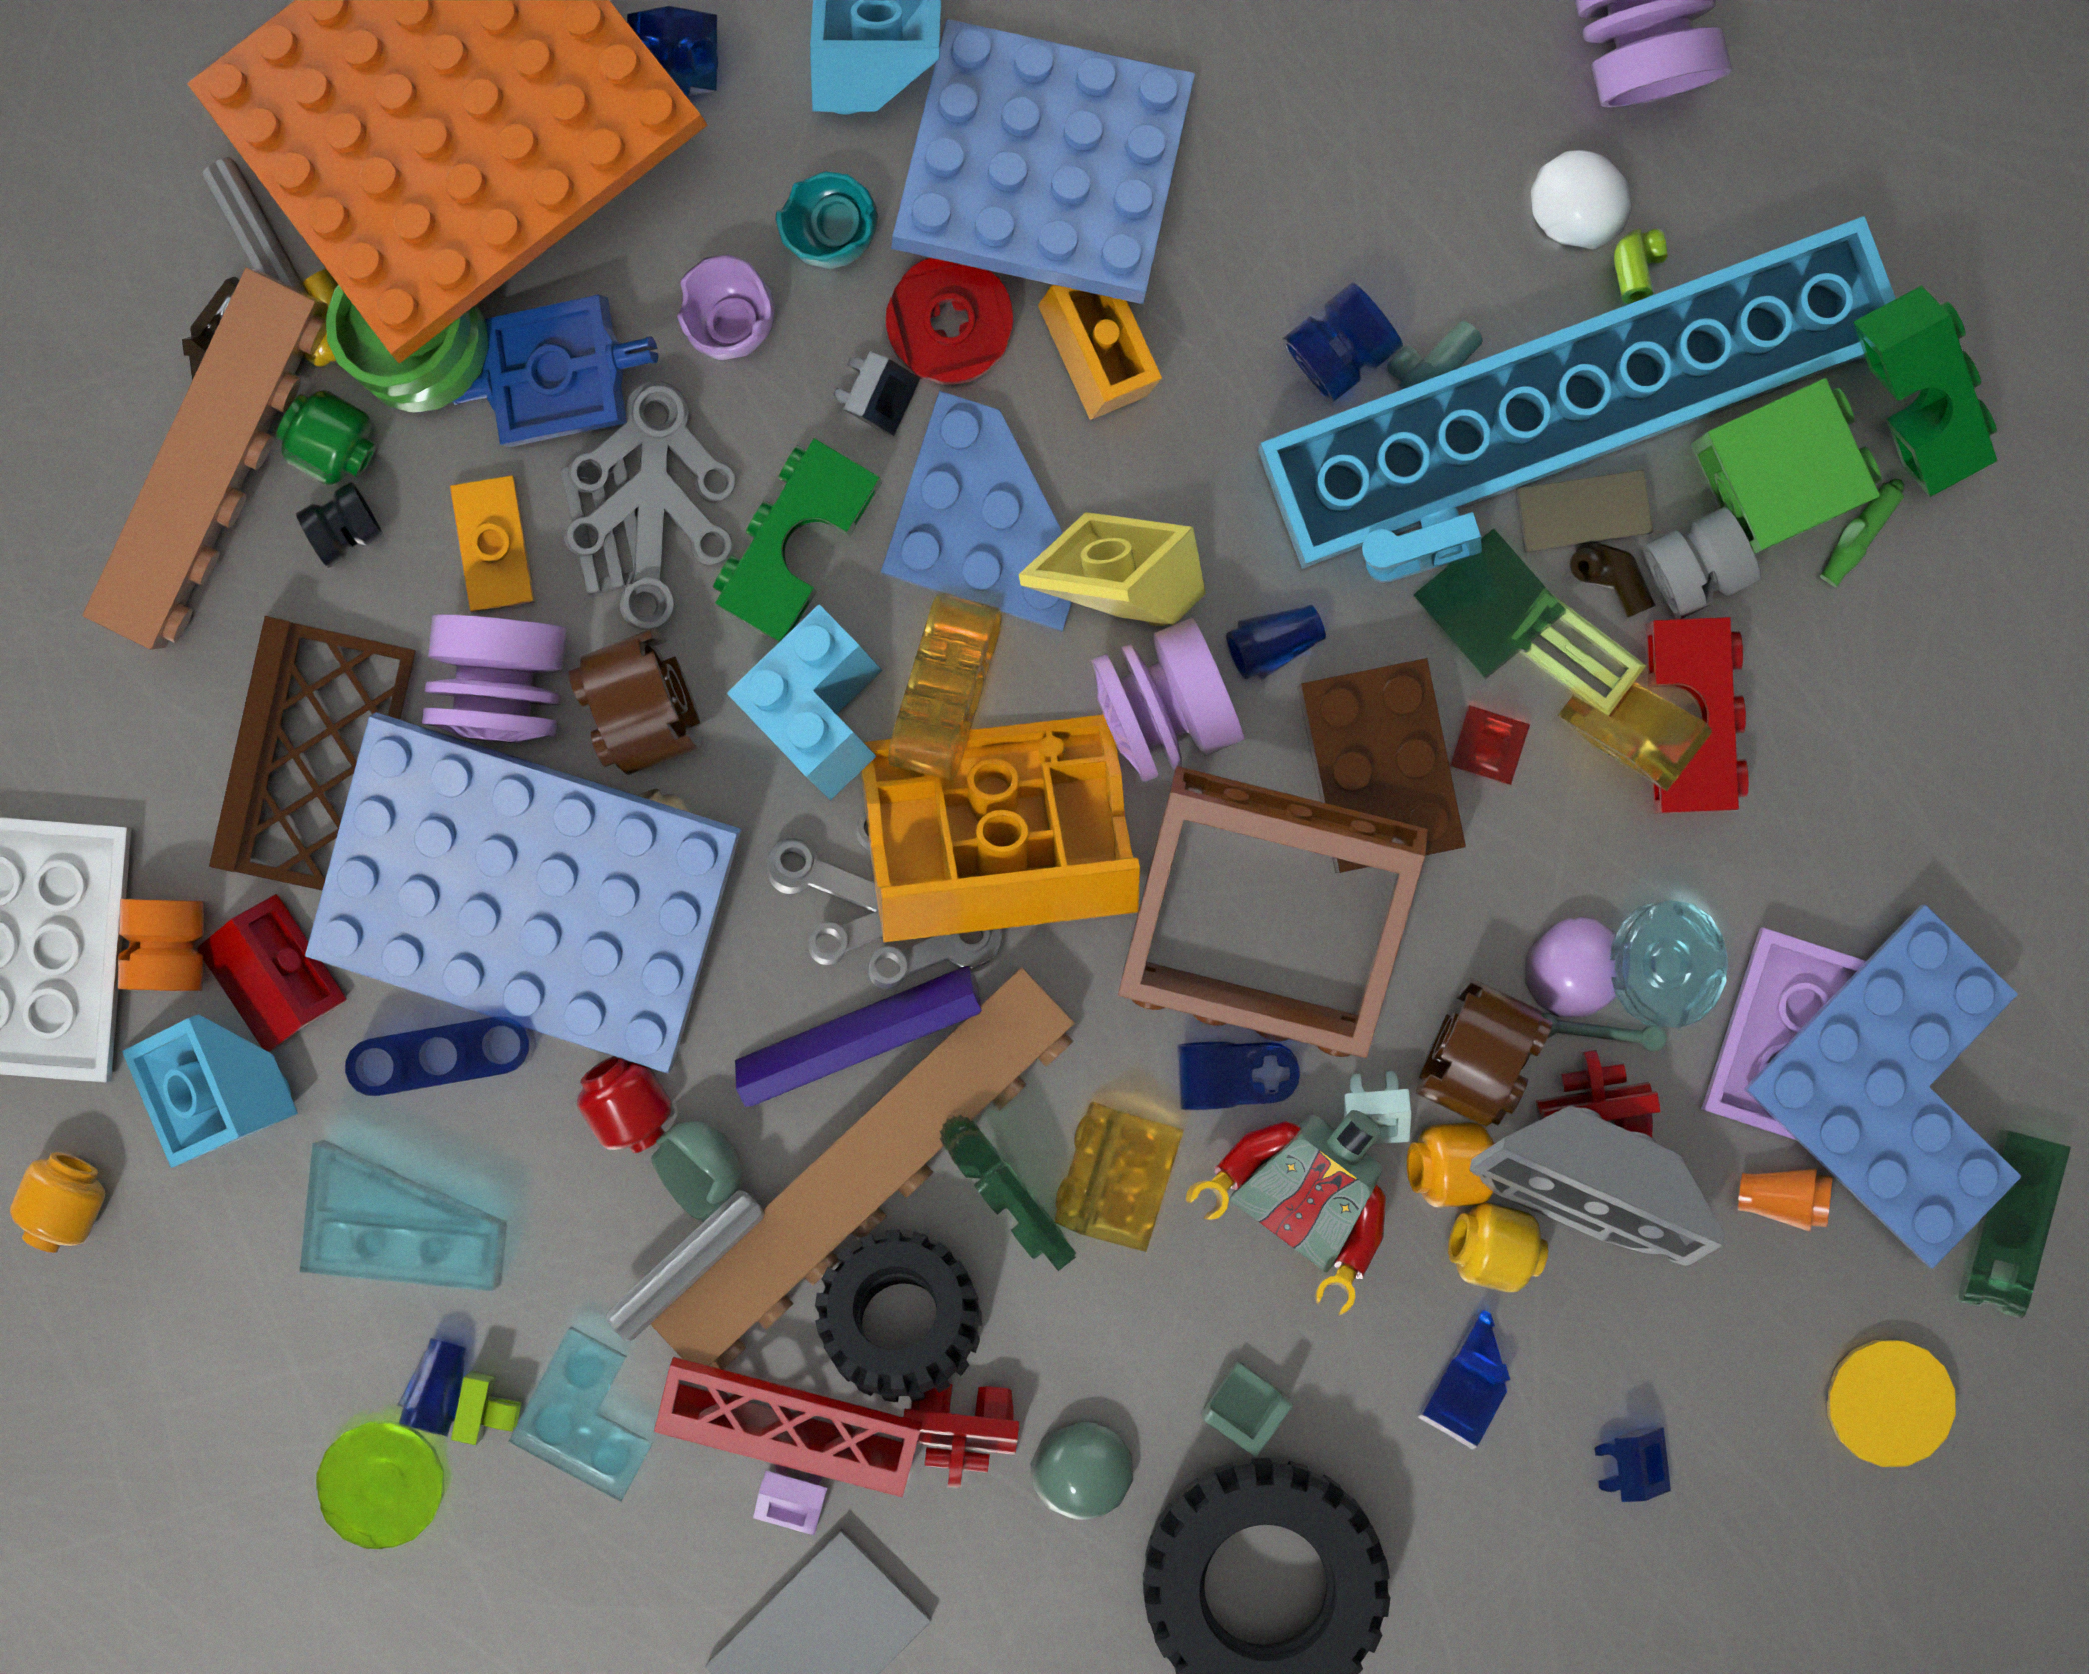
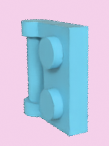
M1456 507L1444 509L1421 518V529L1400 536H1396L1393 532L1385 529L1372 531L1366 536L1362 545L1363 557L1366 560V568L1369 575L1378 582L1388 583L1482 553L1481 535L1474 513L1471 512L1459 516Z

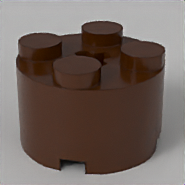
M656 628L585 654L580 659V667L569 671V680L576 699L582 707L590 706L598 729L591 731V740L600 762L604 767L616 764L626 775L637 773L701 748L703 745L702 737L690 735L689 728L700 724V720L685 675L676 656L663 660L656 646L667 641Z
M1470 977L1456 996L1457 999L1464 1002L1460 1013L1454 1012L1451 1016L1446 1014L1435 1036L1419 1076L1424 1081L1416 1088V1094L1485 1127L1491 1123L1498 1126L1506 1112L1512 1114L1517 1108L1528 1084V1079L1519 1074L1531 1054L1537 1057L1542 1050L1553 1022L1541 1017V1010Z

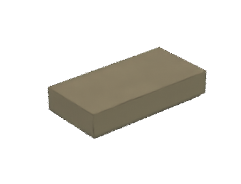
M1644 469L1516 489L1525 553L1653 533Z

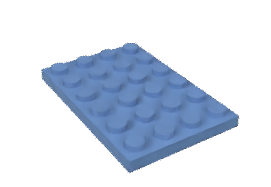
M375 712L368 718L305 957L668 1074L675 1063L742 829Z

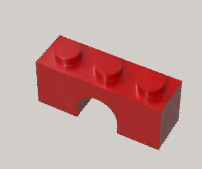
M1731 617L1653 620L1645 624L1648 687H1676L1682 689L1692 696L1700 711L1699 729L1695 737L1688 744L1681 748H1662L1651 751L1654 814L1739 810L1738 797H1747L1749 788L1746 759H1737L1736 734L1744 733L1746 727L1743 695H1734L1733 670H1740L1743 665L1741 632H1731Z

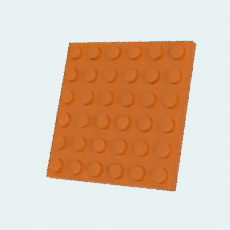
M294 0L187 83L399 364L708 126L699 111L609 0Z

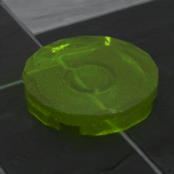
M369 1421L347 1430L326 1450L316 1473V1490L318 1489L321 1512L326 1523L343 1540L365 1549L393 1548L414 1540L436 1518L444 1498V1469L435 1448L417 1430L395 1421Z

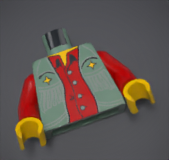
M1351 1110L1336 1129L1318 1116L1310 1115L1299 1125L1283 1121L1248 1132L1214 1168L1216 1176L1211 1181H1198L1190 1186L1186 1194L1187 1203H1192L1202 1190L1210 1188L1216 1195V1205L1211 1211L1206 1213L1203 1219L1212 1220L1222 1216L1227 1210L1230 1200L1327 1273L1334 1264L1338 1269L1335 1276H1330L1322 1281L1316 1290L1315 1300L1318 1305L1327 1286H1341L1347 1296L1346 1303L1338 1316L1342 1315L1354 1304L1355 1289L1352 1283L1355 1279L1363 1278L1384 1237L1386 1196L1383 1190L1376 1184L1383 1168L1377 1160L1366 1153L1379 1138L1381 1131L1376 1123L1367 1115L1357 1110ZM1233 1189L1231 1197L1228 1198L1227 1191Z

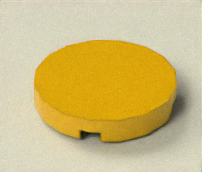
M1876 1339L1852 1349L1835 1367L1829 1382L1831 1385L1828 1390L1827 1417L1837 1439L1858 1458L1881 1467L1909 1466L1931 1456L1947 1439L1956 1416L1955 1388L1945 1366L1928 1350L1903 1340Z

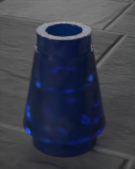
M1311 604L1301 609L1295 608L1239 620L1238 628L1226 633L1229 652L1236 668L1244 679H1249L1256 675L1261 679H1265L1315 646L1316 643L1326 639L1323 622L1317 610Z
M430 1338L427 1350L424 1351L397 1404L398 1407L402 1408L399 1424L448 1437L451 1424L455 1421L465 1364L463 1360L467 1348Z

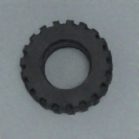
M1251 1458V1463L1234 1466L1233 1462L1216 1467V1473L1201 1481L1197 1477L1184 1487V1494L1174 1504L1169 1503L1159 1517V1526L1154 1536H1150L1145 1552L1146 1562L1143 1573V1595L1148 1623H1150L1155 1643L1162 1656L1169 1659L1175 1667L1176 1674H1359L1363 1670L1362 1660L1369 1651L1375 1653L1383 1636L1380 1628L1383 1618L1389 1615L1391 1597L1388 1593V1579L1390 1578L1388 1563L1383 1553L1380 1539L1366 1513L1356 1500L1352 1499L1342 1490L1337 1482L1325 1474L1320 1476L1310 1471L1308 1466L1289 1461L1288 1464L1273 1463L1270 1458ZM1258 1525L1279 1526L1302 1536L1318 1553L1326 1575L1325 1597L1315 1620L1298 1635L1274 1644H1253L1240 1640L1228 1633L1212 1615L1205 1596L1206 1572L1216 1550L1233 1534Z

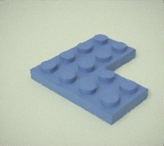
M1920 905L1744 1088L1756 1102L1931 1269L1955 1247L2022 1177L1929 1087L2009 1005L2018 993L1927 905Z

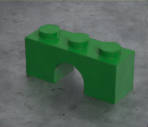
M1921 285L1853 321L1869 370L1893 397L1900 401L1921 390L1913 403L1886 418L1902 466L1930 497L1998 461L1990 438L1991 435L1997 432L1996 424L1986 405L1977 398L1975 387L1981 385V378L1970 356L1965 351H1962L1959 339L1966 335V331L1959 314L1951 303L1947 301L1940 304Z
M813 438L807 450L798 445L794 448L778 476L780 480L786 483L774 505L764 500L759 506L745 532L754 539L741 560L733 555L729 557L713 584V588L721 592L715 602L718 607L778 643L797 626L817 593L814 587L797 578L789 571L785 558L789 539L799 528L812 523L829 525L850 537L882 484L879 476Z

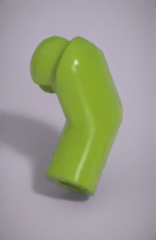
M1641 229L1632 230L1616 245L1614 263L1622 301L1627 304L1650 297L1654 293L1648 264L1663 263L1668 257L1665 235L1660 229H1651L1644 233H1641Z

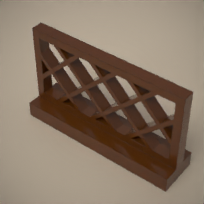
M264 616L209 867L323 890L326 878L322 876L309 855L336 839L341 823L340 818L325 797L324 792L354 774L357 763L337 730L367 711H370L371 714L379 713L375 706L391 697L387 716L401 719L416 650ZM299 638L326 643L341 667L308 686L294 665ZM337 646L362 651L363 653L347 662ZM373 654L400 660L394 687L373 700L370 699L351 669ZM345 672L365 705L332 724L312 692ZM292 674L302 691L286 700ZM307 697L327 729L294 749L280 727L283 710ZM332 735L351 767L319 787L299 754L327 736ZM277 737H279L289 753L272 763ZM293 758L313 791L280 811L266 789L269 773ZM318 797L338 829L305 849L285 817ZM265 799L275 815L258 825L263 800ZM279 821L299 853L277 867L250 862L255 836ZM304 859L314 875L287 869Z

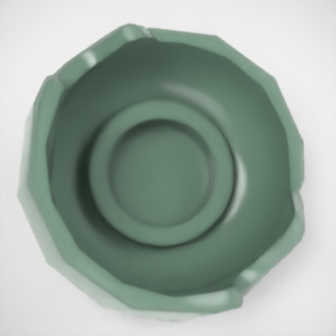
M701 1121L680 1122L673 1125L667 1132L656 1139L658 1146L662 1145L652 1155V1165L663 1185L675 1201L691 1217L704 1222L736 1191L740 1190L742 1169L738 1154L723 1133Z
M1079 1422L1049 1432L1041 1440L1030 1463L1033 1489L1046 1508L1071 1519H1093L1111 1512L1120 1506L1134 1480L1132 1454L1119 1434L1094 1422Z

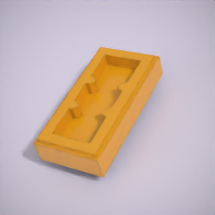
M511 475L450 485L470 611L474 613L535 603L515 477Z

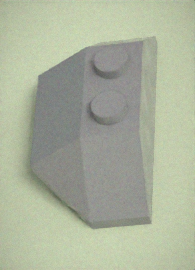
M1570 1105L1504 1137L1471 1159L1469 1171L1475 1176H1479L1482 1182L1495 1194L1604 1242L1644 1254H1665L1671 1262L1685 1266L1693 1264L1724 1244L1725 1233L1680 1154L1656 1144L1655 1140L1646 1134L1630 1132L1603 1120L1593 1110Z

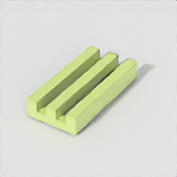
M1546 589L1542 590L1529 610L1520 619V622L1504 640L1605 717L1610 715L1646 667L1644 663ZM1545 609L1549 610L1624 667L1626 671L1621 678H1618L1539 617ZM1532 629L1610 688L1611 691L1606 698L1528 640L1525 636L1529 630Z

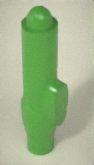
M1892 479L1888 483H1883L1878 489L1880 496L1871 500L1860 516L1847 525L1833 550L1827 566L1820 574V577L1828 584L1837 587L1845 575L1856 567L1865 556L1867 548L1904 498L1902 494L1904 483L1902 480Z

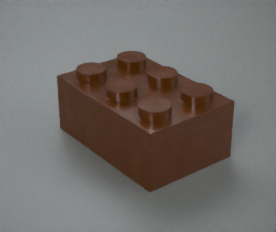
M1428 658L1301 683L1297 687L1320 802L1428 829L1425 856L1466 847ZM1332 857L1335 873L1370 867Z

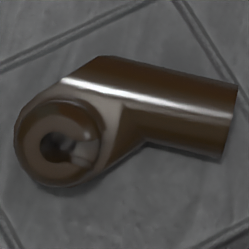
M1591 542L1580 546L1572 555L1570 570L1573 576L1580 582L1614 589L1626 618L1656 606L1634 556L1628 551L1598 542Z

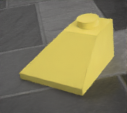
M1085 512L1018 574L1021 586L1117 617L1147 621L1148 624L1153 626L1174 625L1206 594L1193 527Z

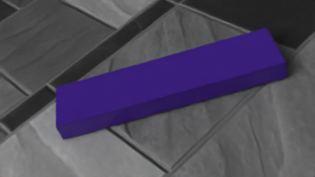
M971 967L959 968L736 1059V1090L744 1106L752 1107L980 1014L982 1008L978 982Z

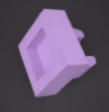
M775 1464L774 1473L765 1470L753 1518L815 1535L827 1491L826 1487L821 1486L823 1477L811 1474L807 1480L801 1481L789 1477L787 1473L788 1467Z

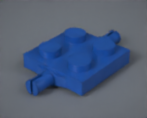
M599 294L487 318L485 321L489 349L482 367L483 372L480 373L463 396L452 402L455 405H459L464 402L487 398L496 415L500 445L507 447L627 423L621 386L623 369L657 363L658 353L650 351L658 349L657 344L652 336L619 344L613 333L608 297Z

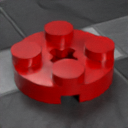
M928 258L912 266L894 288L886 308V329L894 353L913 374L921 379L939 384L956 385L967 383L983 376L1004 357L1013 331V309L1005 286L991 271ZM952 303L955 312L966 311L969 319L968 322L959 325L960 335L947 337L945 330L933 329L931 320L940 316V305Z

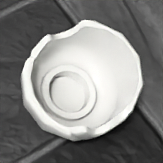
M1576 150L1562 153L1541 167L1531 188L1532 211L1535 220L1547 236L1563 245L1585 247L1591 250L1602 247L1623 232L1632 211L1628 181L1610 159L1595 152Z

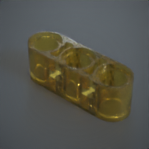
M941 593L936 595L926 621L893 729L888 756L890 766L950 781L954 780L964 755L997 645L1002 620V609L1000 607Z

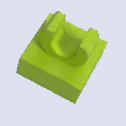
M470 1371L463 1378L451 1440L477 1445L483 1439L486 1426L513 1432L514 1428H517L522 1402L492 1397L496 1376Z

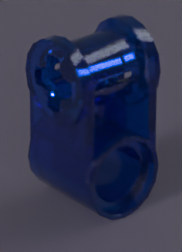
M1214 1041L1177 1045L1180 1109L1183 1110L1223 1109L1246 1104L1276 1103L1284 1101L1291 1096L1299 1084L1300 1068L1297 1057L1291 1049L1281 1043L1256 1042L1234 1044V1042ZM1269 1055L1277 1056L1278 1066L1289 1067L1290 1070L1289 1076L1279 1078L1278 1088L1267 1089L1264 1078L1253 1077L1252 1073L1253 1069L1263 1067L1264 1057Z

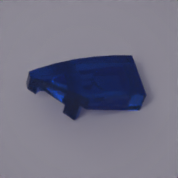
M1481 1310L1477 1314L1417 1416L1471 1449L1478 1447L1507 1393L1505 1382L1510 1380L1507 1366L1502 1363L1492 1329L1495 1327L1492 1314L1485 1310Z

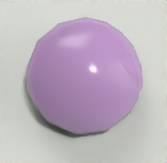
M729 254L707 257L685 273L681 279L682 304L677 314L678 321L689 342L700 353L720 361L747 356L771 332L775 315L774 298L772 292L750 262Z
M1583 917L1577 919L1568 918L1552 926L1530 947L1526 956V985L1537 1004L1558 1017H1586L1603 1009L1620 993L1626 981L1627 954L1616 933L1596 919Z

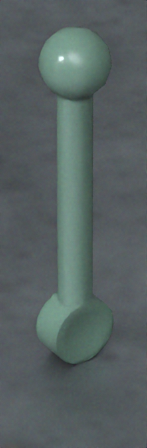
M1551 1013L1541 1014V1017L1553 1022L1548 1038L1556 1033L1641 1043L1642 1047L1649 1051L1661 1050L1667 1041L1665 1031L1657 1026H1648L1640 1031L1560 1021Z

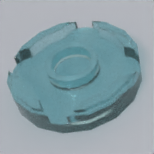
M1663 900L1639 906L1621 923L1611 945L1610 960H1615L1614 969L1616 977H1611L1616 996L1630 1015L1645 1025L1681 1028L1699 1022L1716 1006L1726 985L1728 956L1723 935L1710 915L1692 903Z

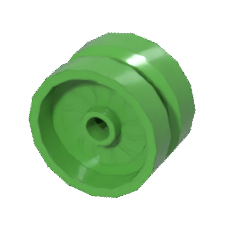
M339 285L334 290L326 313L327 342L338 365L387 406L412 413L440 409L463 396L480 375L489 349L487 325L478 304L400 364L389 353Z

